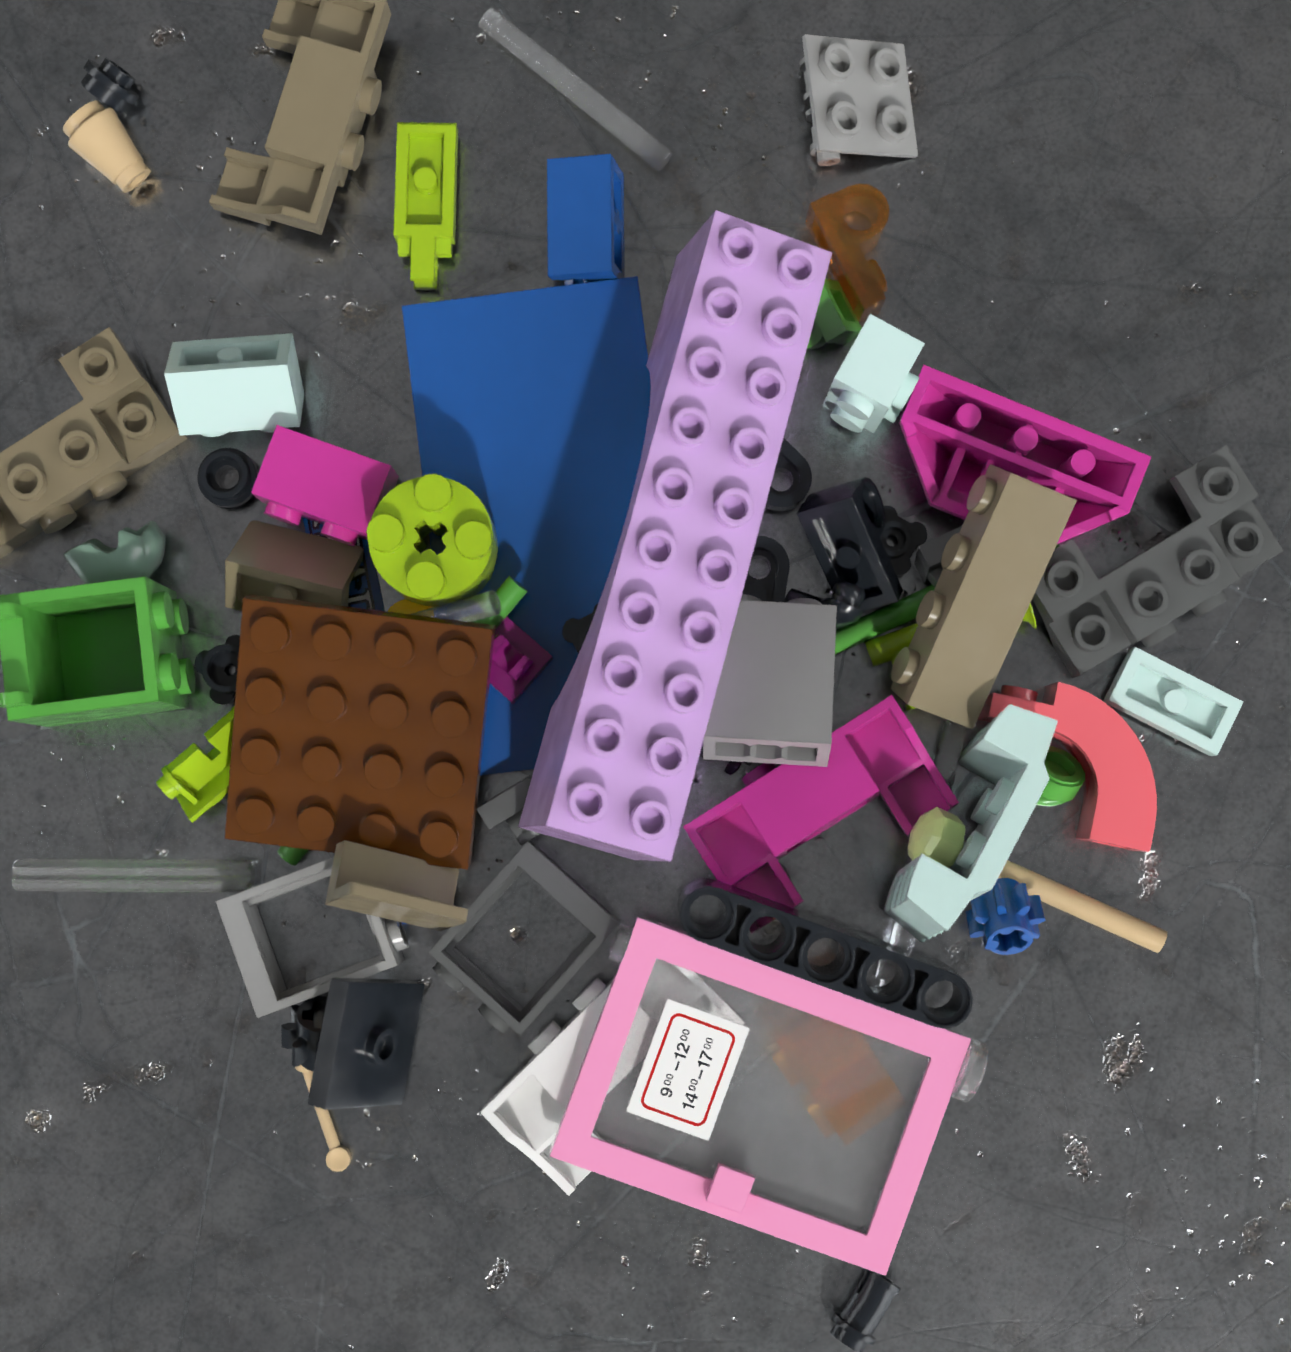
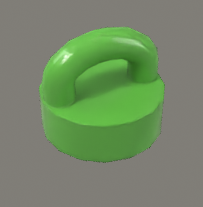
M1049 746L1044 760L1049 781L1036 805L1052 807L1073 800L1085 781V772L1080 762L1074 756L1062 749Z

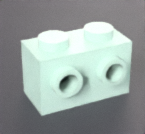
M870 314L834 377L823 403V406L832 410L830 417L841 426L857 433H861L863 428L875 433L883 418L894 423L920 378L909 371L925 343Z
M292 333L172 342L164 376L180 436L201 434L206 437H217L228 432L250 430L272 433L277 425L284 428L300 427L305 394Z

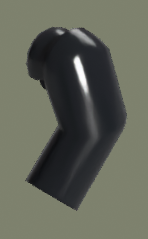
M841 580L834 585L831 598L826 597L823 599L791 588L784 602L787 603L796 598H811L821 602L822 605H837V630L856 622L860 618L863 611L859 608L866 595L862 587Z

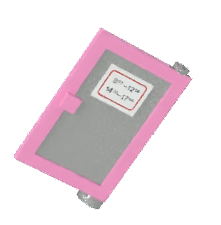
M636 916L633 927L620 924L608 955V960L617 962L619 965L550 1149V1157L886 1276L950 1097L963 1102H969L975 1096L987 1066V1044L950 1029L930 1026L699 942L689 936L687 932L660 922L656 923Z

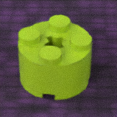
M428 474L399 484L379 502L367 527L369 551L378 573L395 591L411 602L431 607L459 605L477 595L485 587L493 574L498 552L495 526L481 500L469 488L452 479L437 474ZM431 532L437 536L444 534L442 541L446 548L438 555L431 549L424 551L427 545L423 539Z

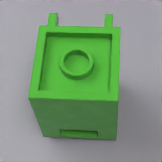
M147 577L0 595V652L5 692L0 693V707L7 709L8 721L51 727L189 709L188 694L195 692V673L190 658L183 657L181 635L187 634L189 630L188 612L182 598L177 599L176 591Z

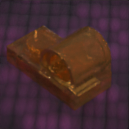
M860 183L848 186L833 194L830 193L810 203L805 223L817 247L832 252L828 268L834 280L839 282L859 323L867 320L870 314L878 315L886 300L884 293L888 291L885 276L878 263L874 259L867 261L864 255L876 248L888 222L890 209L886 197L880 190L871 185ZM852 211L862 212L871 220L872 227L863 231L854 230L846 224L843 216Z

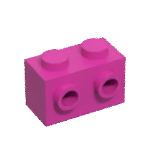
M277 425L251 493L262 503L267 504L264 514L295 526L299 525L302 517L323 524L322 535L338 542L355 546L358 537L367 540L366 531L372 515L384 496L395 488L399 476L391 465Z

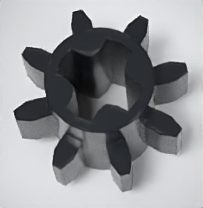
M318 995L317 997L310 998L300 1006L292 1005L291 1023L281 1025L282 1048L292 1049L293 1067L302 1065L307 1070L314 1071L327 997Z

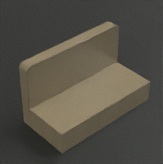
M256 520L251 521L225 560V607L242 611L243 598L249 594L348 607L349 584L363 560V548Z
M346 840L336 845L325 905L437 931L466 923L468 909L453 906L459 869L428 865L423 859Z

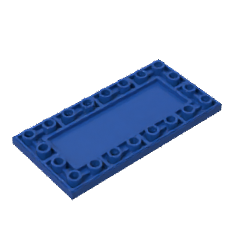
M638 276L402 306L422 477L428 474H437L457 481L469 488L485 506L495 526L498 541L496 564L493 574L485 587L477 595L464 603L455 606L438 607L439 618L470 622L508 576H511L528 592L507 617L553 657L549 665L514 704L491 684L489 685L480 776L534 770L550 710L562 691L579 655L573 643H569L563 638V626L571 618L580 620L593 612L595 605L600 601L615 557L640 465L650 406L651 382L650 373L646 366L648 352ZM431 532L429 533L431 550L438 555L446 548L442 541L444 534L437 536Z

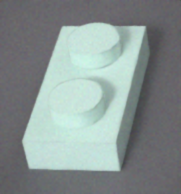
M1137 647L1128 650L1103 700L1106 704L1208 756L1218 755L1243 704V701Z

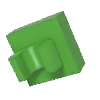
M825 278L814 320L815 329L810 335L807 349L819 348L826 342L846 344L855 339L862 329L839 281Z

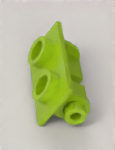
M235 706L204 733L207 741L214 746L209 753L202 750L196 743L191 744L171 763L161 769L163 776L156 781L158 787L168 798L172 800L175 797L177 798L192 823L209 808L219 803L228 793Z

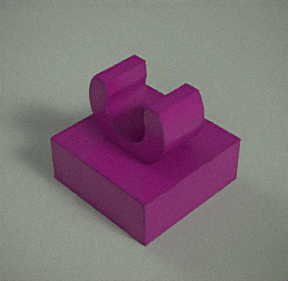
M508 617L495 629L490 684L514 704L549 665L553 657Z

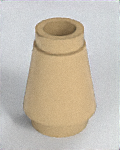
M95 100L78 109L64 124L63 132L69 138L68 147L113 184L117 185L123 193L132 191L149 176L151 170L144 163L142 156L113 108L106 109L100 101Z

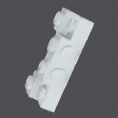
M656 958L607 1093L647 1055L667 998L740 1025L744 1023V1020L702 976L700 977L696 972ZM597 977L572 1002L579 1010L578 1013L562 1028L553 1020L527 1046L535 1055L480 1111L508 1142L536 1163L568 1196L591 1171L550 1157V1149L613 978L605 985ZM593 1129L591 1136L606 1141L595 1129Z

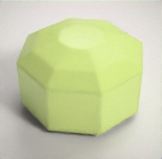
M939 807L924 813L919 817L910 832L908 844L909 857L913 861L921 854H924L947 868L951 867L963 849L965 825L958 816Z

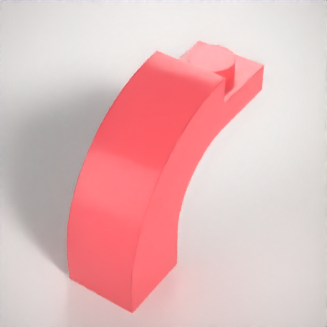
M1061 682L1045 686L1042 703L1036 702L1038 692L1016 686L1002 685L1000 694L991 693L988 695L978 720L991 722L993 718L1011 704L1058 721L1052 739L1064 746L1080 762L1085 772V781L1083 783L1084 797L1076 834L1077 839L1132 851L1150 852L1157 815V793L1153 771L1145 749L1137 735L1114 709L1089 692Z

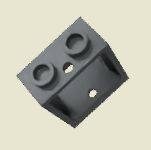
M528 841L467 908L466 923L450 927L428 953L438 961L432 969L447 985L457 992H460L466 986L483 1002L478 1011L492 1026L504 1034L511 1027L518 1035H521L617 928L620 920L533 841ZM523 872L527 873L591 931L524 1007L519 1005L457 948L458 944Z

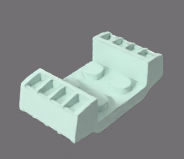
M1009 704L976 734L961 753L956 763L996 785L993 790L990 788L986 789L970 819L978 823V826L971 833L967 841L964 842L963 849L951 867L947 868L928 856L921 854L901 868L893 880L884 911L920 942L924 943L926 939L930 940L932 936L936 937L938 933L942 934L944 930L948 931L969 901L993 889L1049 781L1044 760L1058 723L1057 720Z

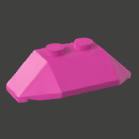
M923 364L918 375L920 378L909 397L899 424L929 506L965 520L969 512L967 509V498L971 487L978 477L986 474L989 465L992 464L1077 500L1057 545L1130 513L1151 456Z

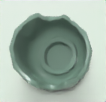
M150 521L137 531L129 527L118 531V545L116 548L105 546L98 539H91L66 551L63 556L85 584L137 577L150 578L162 563L165 552V535L157 523Z

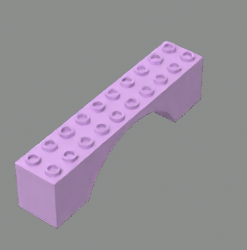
M715 210L677 255L646 365L650 373L651 382L650 406L640 465L628 513L602 596L585 641L562 691L550 710L518 827L633 860H672L832 252Z

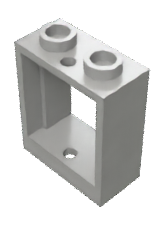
M334 857L215 901L257 1018L329 992L332 978L363 979L395 967L405 961L401 950L408 948L409 943L402 922L366 914L380 955L295 987L286 988L257 904L329 878Z

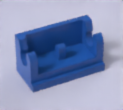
M611 154L547 159L548 277L551 280H565V285L625 278L624 173Z

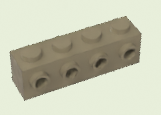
M992 464L989 465L985 475L977 478L967 498V509L969 512L959 533H955L949 539L944 548L941 559L943 571L935 589L925 594L918 607L916 615L918 627L909 647H904L899 652L892 667L891 679L893 683L890 689L907 705L965 727L974 728L1077 500Z

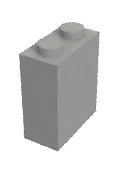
M742 594L703 739V759L828 766L832 744L837 605H822L821 602L811 598H796L787 603L761 601L755 596Z

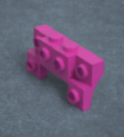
M891 695L832 732V744L827 767L781 764L776 767L775 764L763 763L741 779L746 786L745 788L692 820L683 828L718 881L794 908L804 902L779 862V859L879 796L882 797L906 836L910 835L917 820L924 813L935 807L949 811L957 806L959 801L934 764L910 721ZM761 917L753 922L749 930L751 933H754L776 918Z

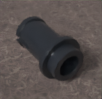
M865 1269L864 1276L842 1313L835 1312L831 1318L835 1324L830 1333L856 1352H863L867 1344L874 1346L876 1338L872 1335L895 1295L901 1290L899 1286L884 1275Z

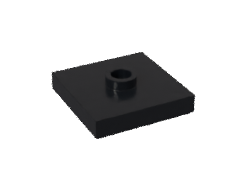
M331 979L308 1105L321 1109L402 1105L425 984L397 979Z

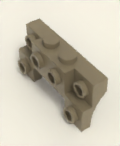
M278 0L269 30L264 29L262 38L267 47L294 54L265 144V149L270 157L226 147L224 156L227 162L216 195L211 194L209 200L214 210L270 226L271 221L322 235L337 186L343 187L348 170L355 171L360 164L364 150V136L360 135L365 116L366 114L374 115L380 101L382 82L377 79L374 68L391 17L387 0Z
M110 327L58 359L83 397V400L0 452V559L43 531L46 534H50L68 526L76 519V510L93 499L103 501L113 497L126 487L128 483L127 477L188 439L186 435L180 436L176 419L170 409L142 373L116 332Z

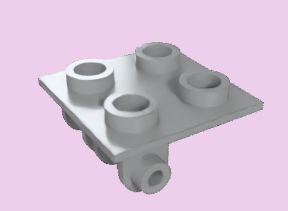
M803 35L804 57L799 61V67L804 72L806 93L803 95L804 104L811 106L805 112L806 121L813 123V127H811L813 144L809 147L810 154L817 157V164L819 166L835 165L841 161L840 153L904 158L918 157L904 44Z

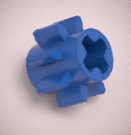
M998 878L993 889L971 900L972 909L965 912L970 938L983 937L984 948L1001 955H1012L1026 950L1032 944L1033 938L1038 939L1040 937L1038 924L1046 921L1040 895L1028 896L1025 883H1019L1009 878Z

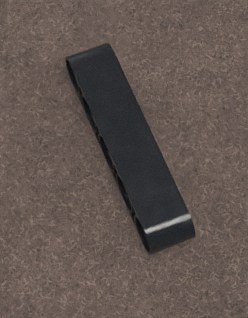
M695 879L684 886L679 895L677 907L682 927L689 936L699 942L937 1028L948 1029L958 1026L966 1020L972 1010L973 996L971 988L953 968L943 962L715 879ZM704 895L716 896L722 900L724 905L720 917L709 924L698 923L689 915L690 907L694 900ZM765 916L774 917L780 921V934L771 944L759 945L750 941L748 934L754 921ZM822 938L836 940L839 946L838 954L831 963L817 966L808 962V950L814 942ZM883 959L895 962L896 971L891 982L880 987L867 984V971L872 964ZM940 981L952 982L953 993L949 1002L937 1008L926 1006L925 998L930 986Z

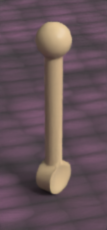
M302 1065L295 1067L296 1070L303 1073L310 1092L313 1071L307 1070ZM314 1106L330 1150L326 1156V1164L332 1171H343L351 1162V1152L346 1146L340 1145L329 1110Z

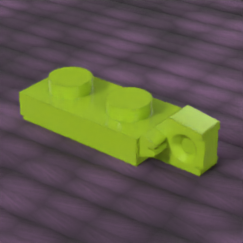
M397 122L394 238L398 244L399 257H411L410 280L414 281V290H438V258H452V244H455L457 123Z

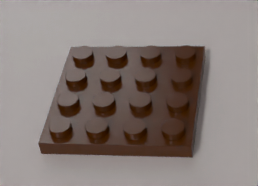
M251 594L244 597L242 603L225 839L335 853L338 843L346 840L423 859L428 865L468 870L472 858L496 625Z

